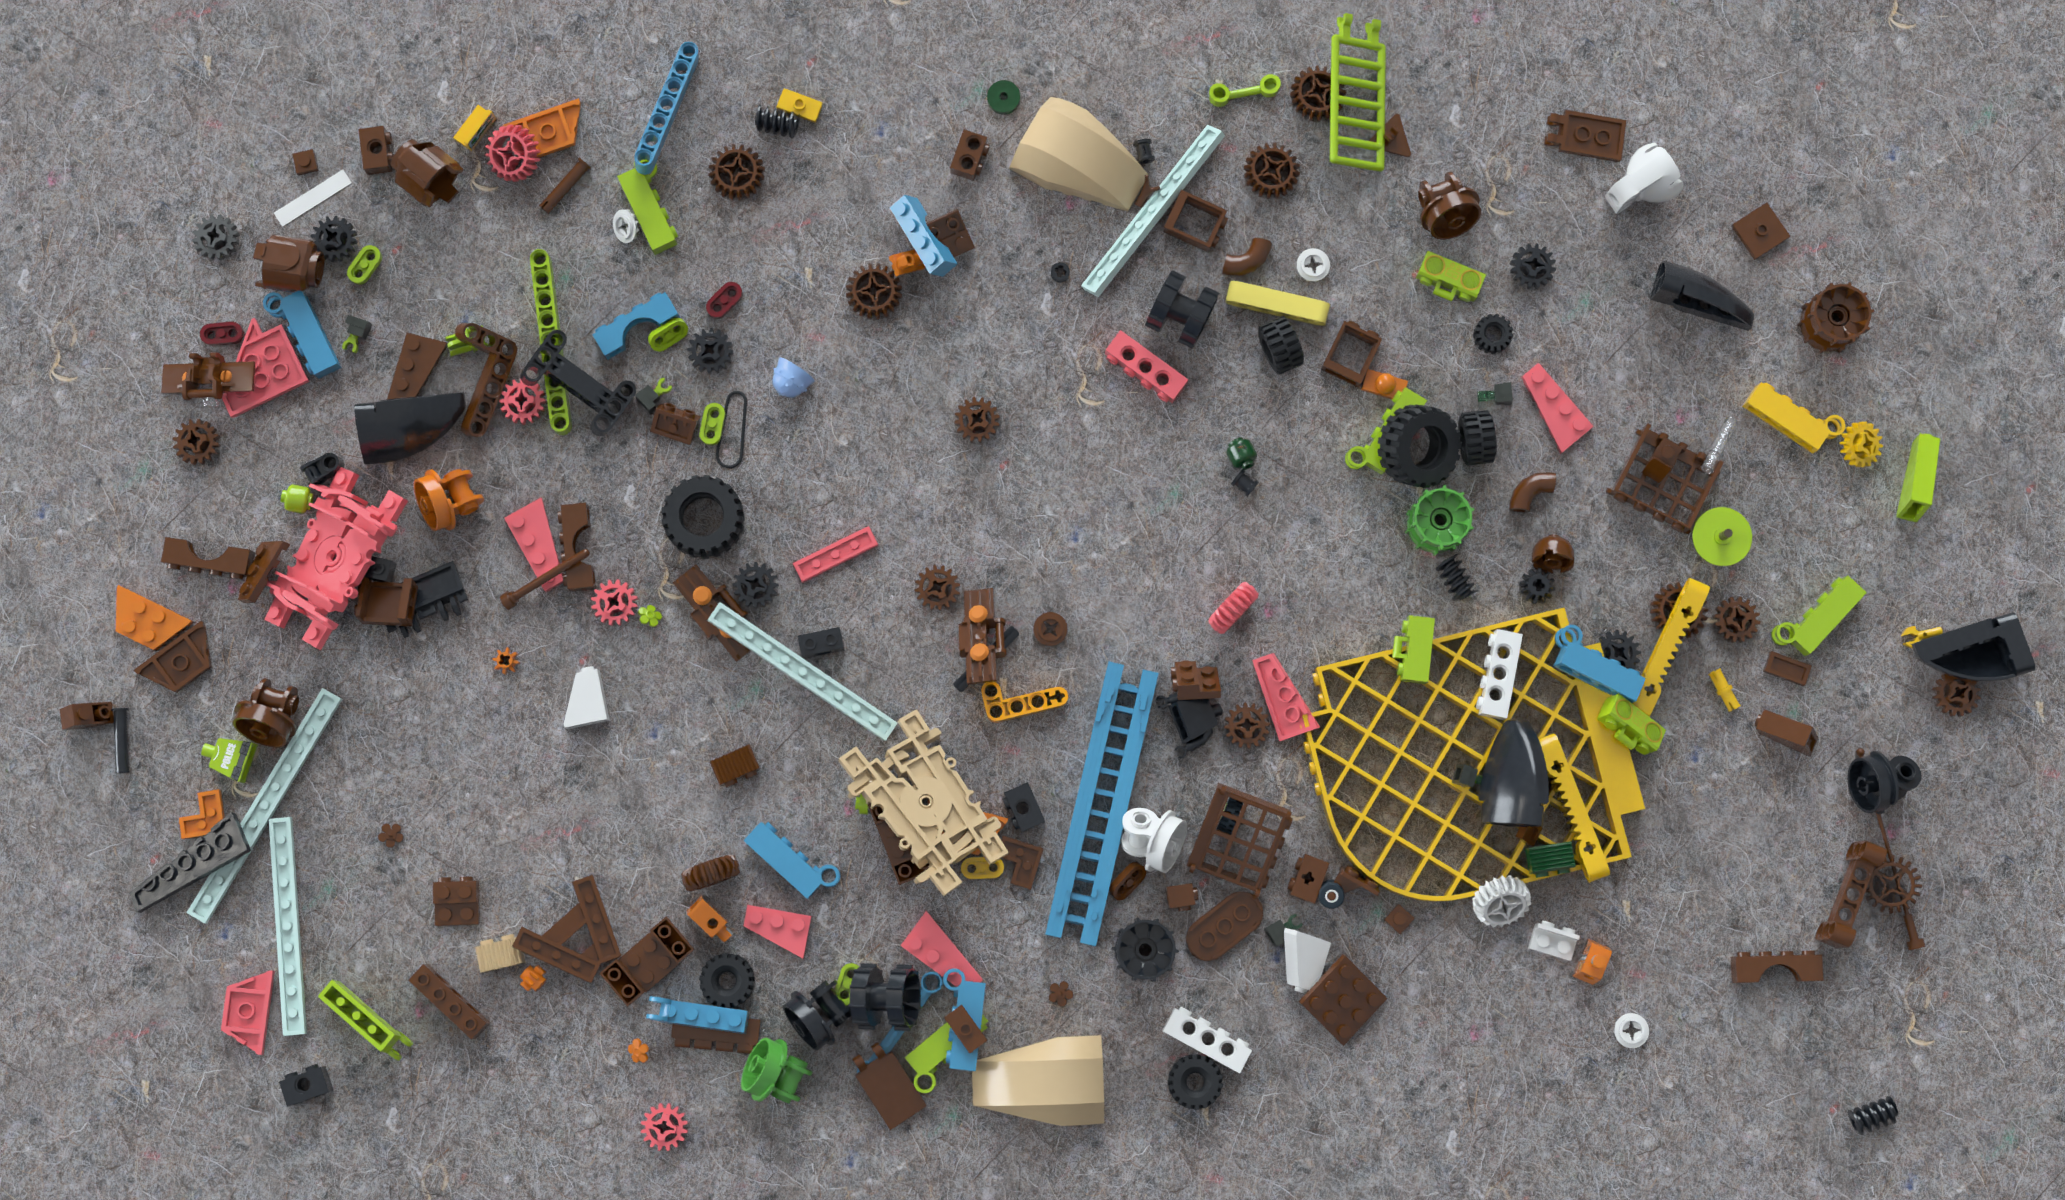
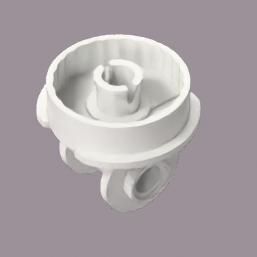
M1131 809L1123 816L1122 826L1125 832L1121 837V847L1129 855L1136 857L1145 856V870L1149 872L1158 870L1167 873L1176 862L1182 850L1187 833V822L1175 817L1176 813L1172 810L1167 811L1161 818H1158L1154 812L1148 809Z

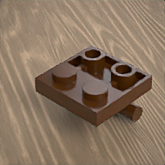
M958 209L926 223L931 233L938 241L948 247L953 257L975 248Z

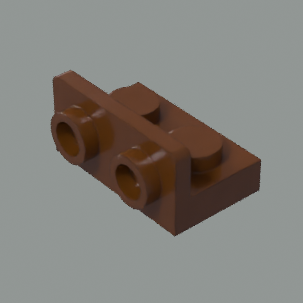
M671 403L660 404L655 410L650 432L690 445L701 416L696 415L692 410L677 409Z

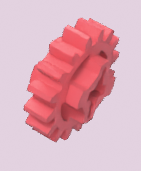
M521 379L520 383L512 380L513 386L506 384L507 392L502 391L501 393L504 399H500L499 402L505 405L500 408L501 411L507 412L505 415L507 419L513 417L512 421L514 423H517L518 420L521 421L522 425H525L526 420L534 423L533 417L540 418L538 412L545 411L544 407L541 406L547 403L546 399L541 398L545 395V392L543 390L538 391L540 389L538 383L534 386H527ZM527 389L532 390L536 396L528 395ZM525 397L527 401H525L523 405H521L519 401H522ZM510 406L517 407L518 414L514 413Z
M617 579L615 584H613L611 580H608L607 586L601 583L602 589L600 591L594 590L597 597H591V600L596 602V604L591 606V608L598 610L595 616L597 618L602 616V623L609 620V625L613 626L614 621H616L621 626V620L624 619L626 622H629L628 616H635L632 609L638 608V605L633 603V601H636L638 597L631 595L635 591L633 588L627 590L628 583L625 582L621 585V581ZM616 589L614 593H606L609 590ZM625 594L628 596V606L624 602ZM601 599L605 602L606 606L604 612L601 608ZM612 599H613V600H616V599H617V601L619 602V605H618V606H616V605H613V606H612V604L610 603V601H611ZM623 612V614L619 616H613L614 613Z
M660 1103L658 1110L652 1106L650 1108L652 1113L646 1112L644 1114L647 1121H641V1124L645 1125V1129L641 1130V1133L647 1134L644 1141L651 1140L650 1147L658 1145V1151H661L663 1146L666 1147L667 1151L671 1150V1144L674 1147H678L677 1141L685 1140L682 1133H688L684 1125L689 1122L682 1120L685 1112L679 1114L678 1106L671 1109V1103H668L666 1108ZM663 1112L661 1119L658 1121L652 1120L655 1115ZM672 1115L676 1117L679 1125H676L673 1122V1120L671 1119ZM666 1121L667 1126L674 1129L663 1132V1128L656 1125L663 1124ZM651 1129H654L657 1133V1139L652 1135ZM669 1134H677L674 1139L666 1142Z

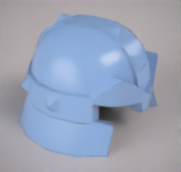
M779 357L777 367L773 368L772 384L779 395L794 398L806 392L807 387L815 382L807 372L782 357Z

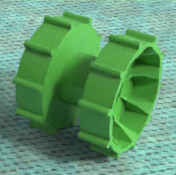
M1446 485L1431 491L1426 489L1423 492L1424 496H1420L1418 502L1412 505V510H1408L1406 513L1408 521L1405 533H1409L1411 540L1416 545L1415 549L1420 548L1431 552L1433 556L1448 550L1453 552L1456 549L1455 545L1459 546L1462 543L1461 539L1474 529L1471 526L1474 508H1471L1468 501L1463 497L1464 492L1458 493L1455 490L1446 488ZM1436 516H1441L1444 519L1443 526L1435 523L1434 518Z

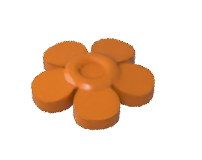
M634 1039L632 1044L628 1046V1051L630 1054H633L631 1058L635 1063L639 1061L644 1063L648 1060L646 1053L649 1051V1047L647 1044H642L640 1039Z

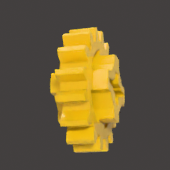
M1853 422L1851 427H1846L1847 433L1841 434L1844 441L1839 442V444L1843 445L1844 448L1840 450V453L1846 454L1843 459L1850 460L1849 465L1856 467L1871 466V462H1877L1875 456H1881V452L1878 450L1883 447L1882 444H1879L1882 436H1877L1879 429H1873L1874 424Z

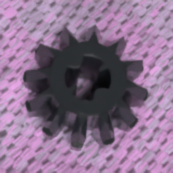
M1538 568L1536 573L1533 569H1530L1528 571L1529 575H1522L1524 581L1519 582V586L1525 587V589L1520 591V594H1527L1524 599L1525 601L1532 598V604L1535 605L1538 599L1543 604L1546 602V598H1552V594L1549 591H1555L1556 587L1550 584L1555 580L1554 578L1547 579L1550 574L1548 571L1542 575L1541 568ZM1536 582H1538V586L1541 587L1538 591H1536V587L1533 586V584H1535Z

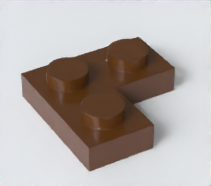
M1002 836L1001 841L1009 852L1003 859L1016 862L1010 884L1031 890L1044 848Z

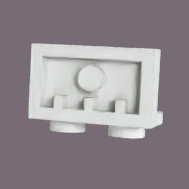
M1543 920L1541 924L1536 923L1528 949L1571 961L1576 942L1580 939V936L1575 934L1576 930L1563 927L1562 930L1554 928L1555 924Z

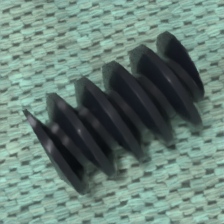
M761 104L758 105L755 116L757 131H761L764 127L766 133L773 129V134L777 135L781 130L782 137H785L789 132L791 139L797 134L800 114L797 118H794V112L792 111L788 117L786 116V110H783L779 115L778 108H775L770 113L769 106L762 111Z
M1458 554L1445 559L1436 567V571H1444L1440 578H1447L1444 586H1452L1448 593H1456L1452 598L1453 601H1461L1478 592V590L1471 591V588L1475 585L1474 582L1467 583L1471 576L1462 575L1466 571V568L1458 567L1462 560H1454Z
M1887 1096L1886 1100L1879 1099L1877 1103L1872 1101L1869 1106L1864 1104L1861 1109L1855 1107L1853 1112L1851 1110L1847 1111L1853 1128L1860 1135H1864L1863 1128H1866L1869 1133L1872 1132L1871 1125H1874L1879 1130V1122H1882L1887 1127L1888 1119L1893 1124H1896V1117L1898 1116L1897 1106L1890 1096Z

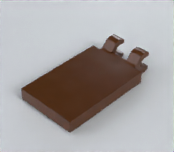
M1565 110L1563 115L1551 113L1547 117V125L1559 126L1558 135L1548 133V136H1545L1544 145L1559 146V152L1620 162L1622 160L1627 120Z
M876 1042L870 1046L877 1056L874 1061L866 1065L860 1054L852 1058L860 1071L855 1074V1077L888 1128L892 1130L927 1105L893 1052L890 1051L885 1054L880 1044Z

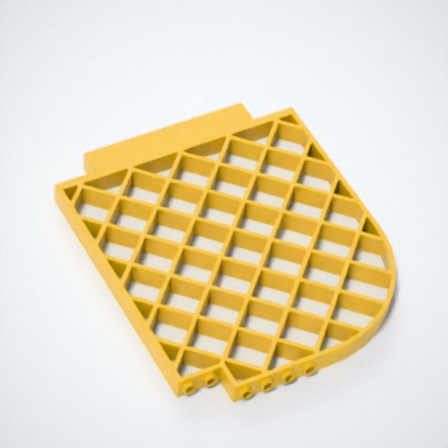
M1565 607L1433 639L1432 648L1450 658L1451 661L1437 684L1428 680V683L1422 684L1432 690V693L1418 716L1391 701L1393 694L1401 683L1399 675L1386 697L1358 681L1369 661L1380 659L1397 669L1400 662L1390 657L1393 654V649L1315 668V673L1312 674L1314 685L1319 686L1320 694H1318V701L1320 707L1324 706L1325 710L1311 714L1314 718L1329 714L1330 718L1315 743L1313 742L1311 731L1304 733L1306 741L1303 742L1306 754H1310L1312 762H1309V769L1311 775L1316 777L1317 783H1314L1317 796H1321L1325 816L1333 837L1343 854L1365 877H1369L1378 886L1392 893L1411 899L1436 902L1475 896L1474 892L1479 891V886H1481L1464 876L1478 849L1506 864L1497 879L1501 875L1506 878L1511 868L1527 877L1519 879L1524 883L1561 875L1557 874L1556 870L1549 871V876L1536 878L1535 874H1529V870L1515 863L1525 846V843L1521 840L1518 842L1510 858L1482 843L1492 824H1485L1477 839L1452 825L1450 822L1465 797L1481 807L1484 801H1479V796L1469 791L1471 787L1453 784L1452 780L1436 771L1452 745L1478 761L1475 769H1478V776L1483 765H1486L1491 747L1502 725L1512 718L1521 701L1548 717L1537 735L1538 739L1546 735L1553 721L1580 736L1567 762L1572 775L1594 787L1584 804L1587 813L1601 791L1611 832L1593 821L1591 823L1595 832L1608 839L1602 849L1607 863L1632 857L1621 815L1643 810L1645 806L1629 748L1614 737L1616 730L1612 731L1606 728L1597 719L1603 703L1612 695L1569 675V678L1544 663L1555 645L1556 632L1569 625ZM1554 617L1556 627L1544 619ZM1529 622H1533L1553 634L1539 659L1520 649L1519 657L1532 664L1534 668L1520 691L1513 687L1512 696L1515 697V700L1508 711L1507 719L1501 723L1493 718L1478 715L1479 710L1474 706L1477 703L1478 697L1483 692V688H1480V686L1469 704L1442 688L1456 662L1480 677L1486 676L1484 669L1460 656L1472 636L1481 634L1489 639L1490 634H1494L1492 631L1513 626L1514 628L1511 632L1518 633L1521 626ZM1566 632V639L1569 642H1572L1571 635L1568 632ZM1560 634V636H1559L1560 642H1561L1563 645H1565V644L1563 643V641L1561 640V634ZM1463 639L1456 653L1442 645L1443 643ZM1601 643L1584 646L1589 650L1594 649L1603 654ZM1406 646L1402 647L1401 653L1406 652ZM1501 648L1498 656L1503 659L1507 651ZM1362 663L1354 678L1340 670V668ZM1539 670L1567 685L1553 710L1525 695ZM1329 671L1349 683L1335 710L1330 705L1323 672ZM1354 687L1382 703L1367 729L1339 713ZM1572 689L1584 729L1558 714ZM1437 694L1465 710L1450 736L1423 720ZM1386 706L1414 722L1399 748L1372 733ZM1307 714L1302 715L1305 728L1309 727ZM1469 714L1497 729L1483 755L1455 739ZM1335 719L1363 735L1348 761L1320 745ZM1418 726L1446 742L1431 768L1404 752ZM1367 738L1395 754L1380 780L1353 765ZM1586 740L1597 780L1572 766ZM1316 750L1344 767L1328 794ZM1400 758L1427 773L1412 800L1385 784ZM1348 770L1376 786L1361 813L1334 797ZM1432 777L1460 793L1445 819L1418 804ZM1552 784L1549 789V802L1540 805L1544 806V812L1549 804L1563 813L1567 811V808H1560L1563 803L1553 798L1556 793L1554 789L1558 786L1557 784ZM1381 790L1408 805L1393 832L1366 816ZM1329 802L1357 818L1344 841L1336 827ZM1413 809L1441 825L1426 851L1398 836ZM1362 822L1389 837L1388 842L1370 871L1356 859L1347 847ZM1446 829L1473 845L1458 871L1431 856ZM1569 830L1563 842L1572 841L1576 833H1570ZM1542 834L1537 839L1545 845L1557 844ZM1394 842L1422 857L1403 890L1375 876ZM1615 843L1618 855L1606 858ZM1573 854L1574 860L1578 865L1570 868V872L1582 869L1575 854ZM1427 861L1454 877L1444 896L1421 895L1409 892ZM1460 881L1475 889V891L1452 895Z

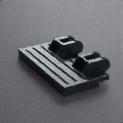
M454 561L411 578L418 585L412 621L413 628L417 633L421 632L422 629L416 612L420 620L437 613L435 604H437L444 621L449 620L448 612L444 606L451 602L454 614L456 616L461 615L455 596L457 595L460 603L467 601L468 597ZM386 625L388 633L397 630L396 626ZM399 626L403 637H409L407 627Z

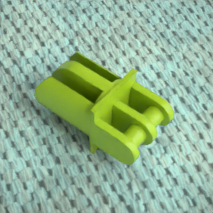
M466 328L465 335L469 337L471 331ZM455 334L445 337V340L449 342L447 346L451 350L449 352L450 357L470 351L475 353V351L479 350L461 342Z

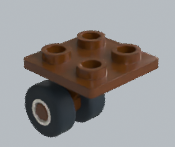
M1341 865L1335 880L1324 881L1318 895L1319 901L1324 907L1335 909L1344 902L1346 892L1363 887L1378 896L1380 890L1375 881L1367 876L1365 879L1359 876V871L1349 865L1345 868Z

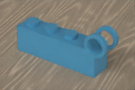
M297 291L284 298L275 292L269 293L264 297L263 307L273 317H283L284 320H288L290 326L287 328L293 338L296 337L299 342L296 347L301 356L305 355L308 361L305 365L310 375L314 374L320 379L342 368L304 291ZM280 300V307L276 310H271L272 304Z
M1568 625L1556 632L1555 643L1561 649L1554 667L1612 696L1619 693L1631 703L1637 701L1646 679L1640 676L1637 670L1627 669L1621 666L1619 661L1607 659L1602 656L1601 652L1583 647L1584 644L1581 643L1583 634L1576 625ZM1571 629H1574L1577 632L1578 639L1576 638V634L1574 633V631ZM1566 632H1568L1571 635L1572 642H1569L1566 639ZM1560 634H1561V640L1563 641V643H1564L1565 645H1563V644L1560 642V640H1559Z
M760 822L744 839L747 845L807 899H810L821 885L833 887L840 881V872L835 866L824 865L819 869L815 865L812 868L807 863L809 859L801 851L798 853L794 852L791 849L793 844L784 836L780 839L775 834L777 829L769 822L766 824ZM826 869H833L836 873V878L831 883H825L822 879V874Z
M948 970L944 974L943 982L946 988L954 991L953 997L957 998V1006H952V1011L963 1005L981 1030L986 983L965 981V975L961 970ZM952 972H957L962 977V982L957 987H951L947 982V977ZM950 1028L948 1041L952 1042V1050H947L946 1063L950 1064L949 1068L976 1071L978 1048L969 1053L952 1028Z
M649 997L650 1002L661 1003L659 1015L647 1014L646 1019L656 1020L661 1023L746 1034L748 1011L674 1001L661 997Z

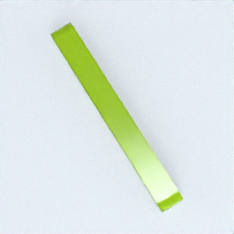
M536 249L530 255V265L541 345L551 331L560 330L552 260L545 250ZM539 257H546L543 264H536ZM542 277H548L546 284H539V280ZM545 297L551 298L548 305H541L542 299ZM546 318H553L551 325H544ZM552 337L556 339V343L554 345H561V342L558 338ZM562 349L559 354L564 357ZM542 354V362H548V356ZM544 374L550 425L558 435H567L572 430L568 391L560 385L556 388L551 387L553 380ZM562 399L564 401L562 407L554 408L556 400ZM559 420L566 421V425L562 429L556 428Z

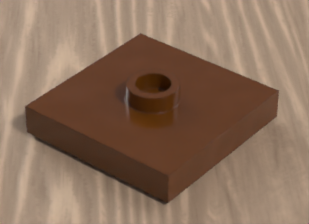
M1767 202L1731 225L1754 260L1791 237Z

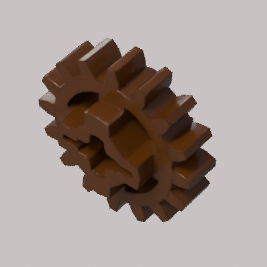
M975 397L972 398L971 403L967 399L964 400L965 406H958L961 412L955 413V417L959 418V420L954 421V424L960 426L957 429V433L963 432L962 437L964 440L970 437V443H973L974 439H978V442L982 443V438L984 437L989 441V434H996L993 428H999L1000 426L998 422H995L1000 419V415H994L997 407L991 408V401L985 404L983 397H981L979 402L976 401ZM980 407L978 410H972L971 408ZM988 412L991 416V424L985 418ZM964 416L969 421L966 428L963 424ZM981 416V423L976 422L973 424V417L978 418ZM977 430L984 431L982 433H974Z
M189 419V425L182 423L183 429H176L175 431L179 435L172 439L177 442L173 446L175 450H179L176 455L180 458L183 457L184 462L188 463L190 461L195 466L197 461L202 465L205 464L204 459L212 461L211 454H218L215 447H221V444L216 442V440L221 438L220 435L214 434L217 429L214 426L210 427L211 424L207 421L203 424L201 419H197L196 423ZM199 429L205 430L208 434H201ZM186 450H193L195 455L188 454Z
M935 564L931 571L926 567L925 575L919 573L921 581L915 580V584L919 588L914 589L915 593H920L917 600H924L922 606L926 607L929 604L931 611H933L935 606L938 607L939 611H942V606L944 605L949 609L950 601L956 603L954 595H960V592L956 590V588L960 587V583L954 582L958 579V576H951L952 569L946 572L944 565L937 569ZM935 574H940L947 578H936ZM928 579L929 586L923 591L924 582ZM936 583L938 586L943 585L939 593L937 590L932 591ZM952 585L951 593L947 597L945 594L946 589ZM928 598H939L940 602L931 601Z
M1740 596L1737 597L1736 601L1733 597H1730L1728 602L1725 600L1720 602L1722 607H1716L1715 610L1718 614L1712 616V618L1717 619V622L1713 624V627H1719L1717 634L1723 633V640L1730 637L1731 643L1736 642L1737 638L1740 643L1745 641V637L1747 639L1752 638L1750 632L1756 633L1758 629L1754 626L1761 623L1756 620L1760 613H1754L1753 611L1756 605L1750 607V600L1747 599L1742 602V597ZM1727 610L1728 615L1723 619L1724 613ZM1733 618H1739L1740 622H1734ZM1747 621H1750L1749 626L1745 631V624L1747 623Z
M1946 674L1941 675L1943 680L1938 679L1935 681L1939 686L1932 688L1933 691L1937 692V695L1933 696L1932 699H1938L1939 702L1935 706H1942V713L1949 711V716L1953 717L1957 713L1958 717L1964 716V712L1969 714L1972 712L1971 708L1978 707L1975 701L1980 700L1981 697L1976 695V692L1981 691V688H1975L1974 686L1978 681L1960 679ZM1954 680H1959V681L1963 682L1964 684H1963V685H1962V684H1958V682H1957V681H1954ZM1962 689L1957 697L1951 698L1956 693V690ZM1949 703H1954L1957 707H1953Z
M1244 702L1243 708H1240L1238 704L1235 705L1236 711L1229 710L1228 713L1231 717H1225L1224 719L1228 722V725H1225L1223 729L1229 730L1225 735L1226 738H1233L1231 744L1237 741L1239 743L1238 748L1246 744V748L1250 749L1252 743L1255 747H1258V740L1262 742L1266 740L1262 735L1269 734L1265 727L1270 726V722H1265L1264 720L1268 717V714H1261L1262 707L1256 710L1255 703L1248 707L1247 703ZM1250 712L1255 714L1259 720L1253 719ZM1242 713V719L1239 722L1233 723L1236 715ZM1245 720L1248 721V724L1254 725L1248 731L1240 726L1245 723ZM1261 729L1258 736L1252 739V732ZM1234 731L1240 732L1243 735V739L1239 738Z

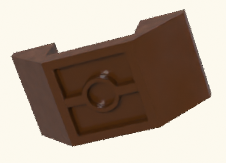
M871 803L868 804L898 884L901 885L914 880L929 868V863L921 869L915 863H912L911 848L909 847L906 851L901 850L899 842L902 838L896 836L885 820L878 819L879 814L883 813L882 808L876 806L871 809Z
M667 916L622 957L614 960L599 973L627 1007L652 989L695 950Z

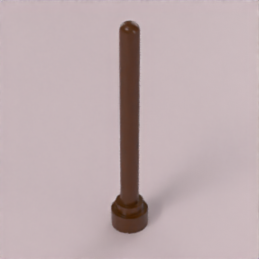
M583 549L515 592L507 591L500 595L502 604L507 610L517 606V602H519L521 597L590 555L589 550Z

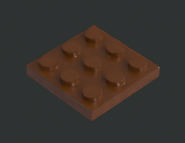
M1342 954L1300 999L1299 1003L1344 1046L1388 998Z

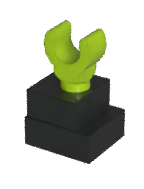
M348 315L345 323L349 325L347 333L350 336L343 342L342 349L347 350V346L353 344L352 352L356 354L359 349L357 344L358 337L366 340L372 324L366 320Z
M661 378L658 381L654 390L647 385L635 395L637 401L650 415L656 410L655 404L660 401L659 396L667 394L672 390L671 385L666 389L661 387L665 382V378Z

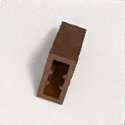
M1765 709L1762 715L1759 714L1755 721L1756 730L1760 735L1811 757L1818 740V736L1812 726Z

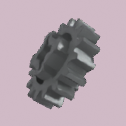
M211 214L210 220H206L203 217V224H196L199 229L192 232L197 236V238L192 239V242L198 244L195 249L198 252L201 251L203 257L208 256L213 261L216 256L221 261L222 255L230 257V250L236 252L233 246L240 243L235 239V237L240 236V233L234 231L237 226L234 223L231 224V220L228 217L224 219L219 214L216 219ZM224 226L228 229L229 235L224 233ZM203 240L208 242V249L205 247Z

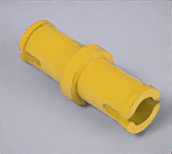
M1721 668L1710 672L1708 675L1717 689L1716 693L1718 696H1721L1728 712L1740 707L1741 705L1731 690L1733 687L1731 684H1728Z

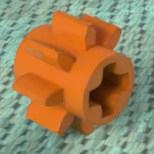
M508 647L505 652L497 650L499 655L497 658H492L498 664L494 668L496 670L503 668L502 673L504 675L507 674V670L516 672L514 667L520 664L515 659L518 653L510 654V648ZM504 657L510 658L508 660L510 663L509 665L503 664Z
M531 965L528 966L520 975V978L523 980L520 985L527 991L533 989L536 992L547 980L543 977L546 971L538 965L535 968Z

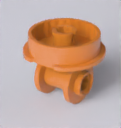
M433 469L425 472V476L414 480V493L418 507L425 522L433 531L443 528L448 531L453 530L456 525L455 515L465 516L478 510L479 505L483 503V495H474L470 489L468 480L473 476L471 470L462 471V469H456L447 473L441 479ZM444 490L449 491L454 504H452L449 498L447 499Z

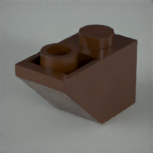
M112 702L71 704L59 709L62 730L84 729L114 723L113 712H111Z

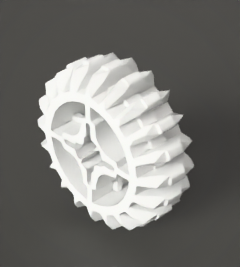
M1501 875L1499 879L1493 877L1492 881H1486V885L1479 886V891L1474 892L1475 897L1472 898L1473 910L1477 918L1486 926L1491 925L1493 928L1497 925L1502 928L1504 924L1510 925L1512 921L1518 922V918L1524 917V912L1529 911V905H1531V894L1526 884L1519 880L1518 877L1513 878L1511 875L1506 878Z

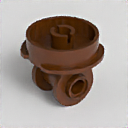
M1453 172L1445 173V181L1432 186L1426 180L1420 182L1418 198L1424 209L1420 216V222L1423 228L1431 232L1434 238L1447 240L1458 237L1469 231L1480 219L1481 208L1479 206L1480 198L1478 193L1472 188H1463L1461 180L1455 177Z
M263 678L254 687L250 701L244 700L236 704L234 708L236 714L233 720L234 728L241 735L255 743L275 748L285 746L288 738L293 737L297 731L296 724L290 718L291 715L295 714L299 705L297 688L289 686L286 691L271 688L270 679Z

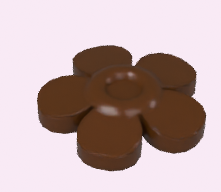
M387 823L382 825L381 829L384 833L378 835L380 842L386 841V846L392 848L395 846V841L398 843L403 841V834L399 833L401 831L400 825L394 824L392 829Z
M1062 981L1060 985L1053 983L1050 986V990L1055 993L1049 995V1000L1051 1002L1058 1000L1059 1006H1065L1067 999L1073 998V991L1067 990L1069 984L1065 981Z

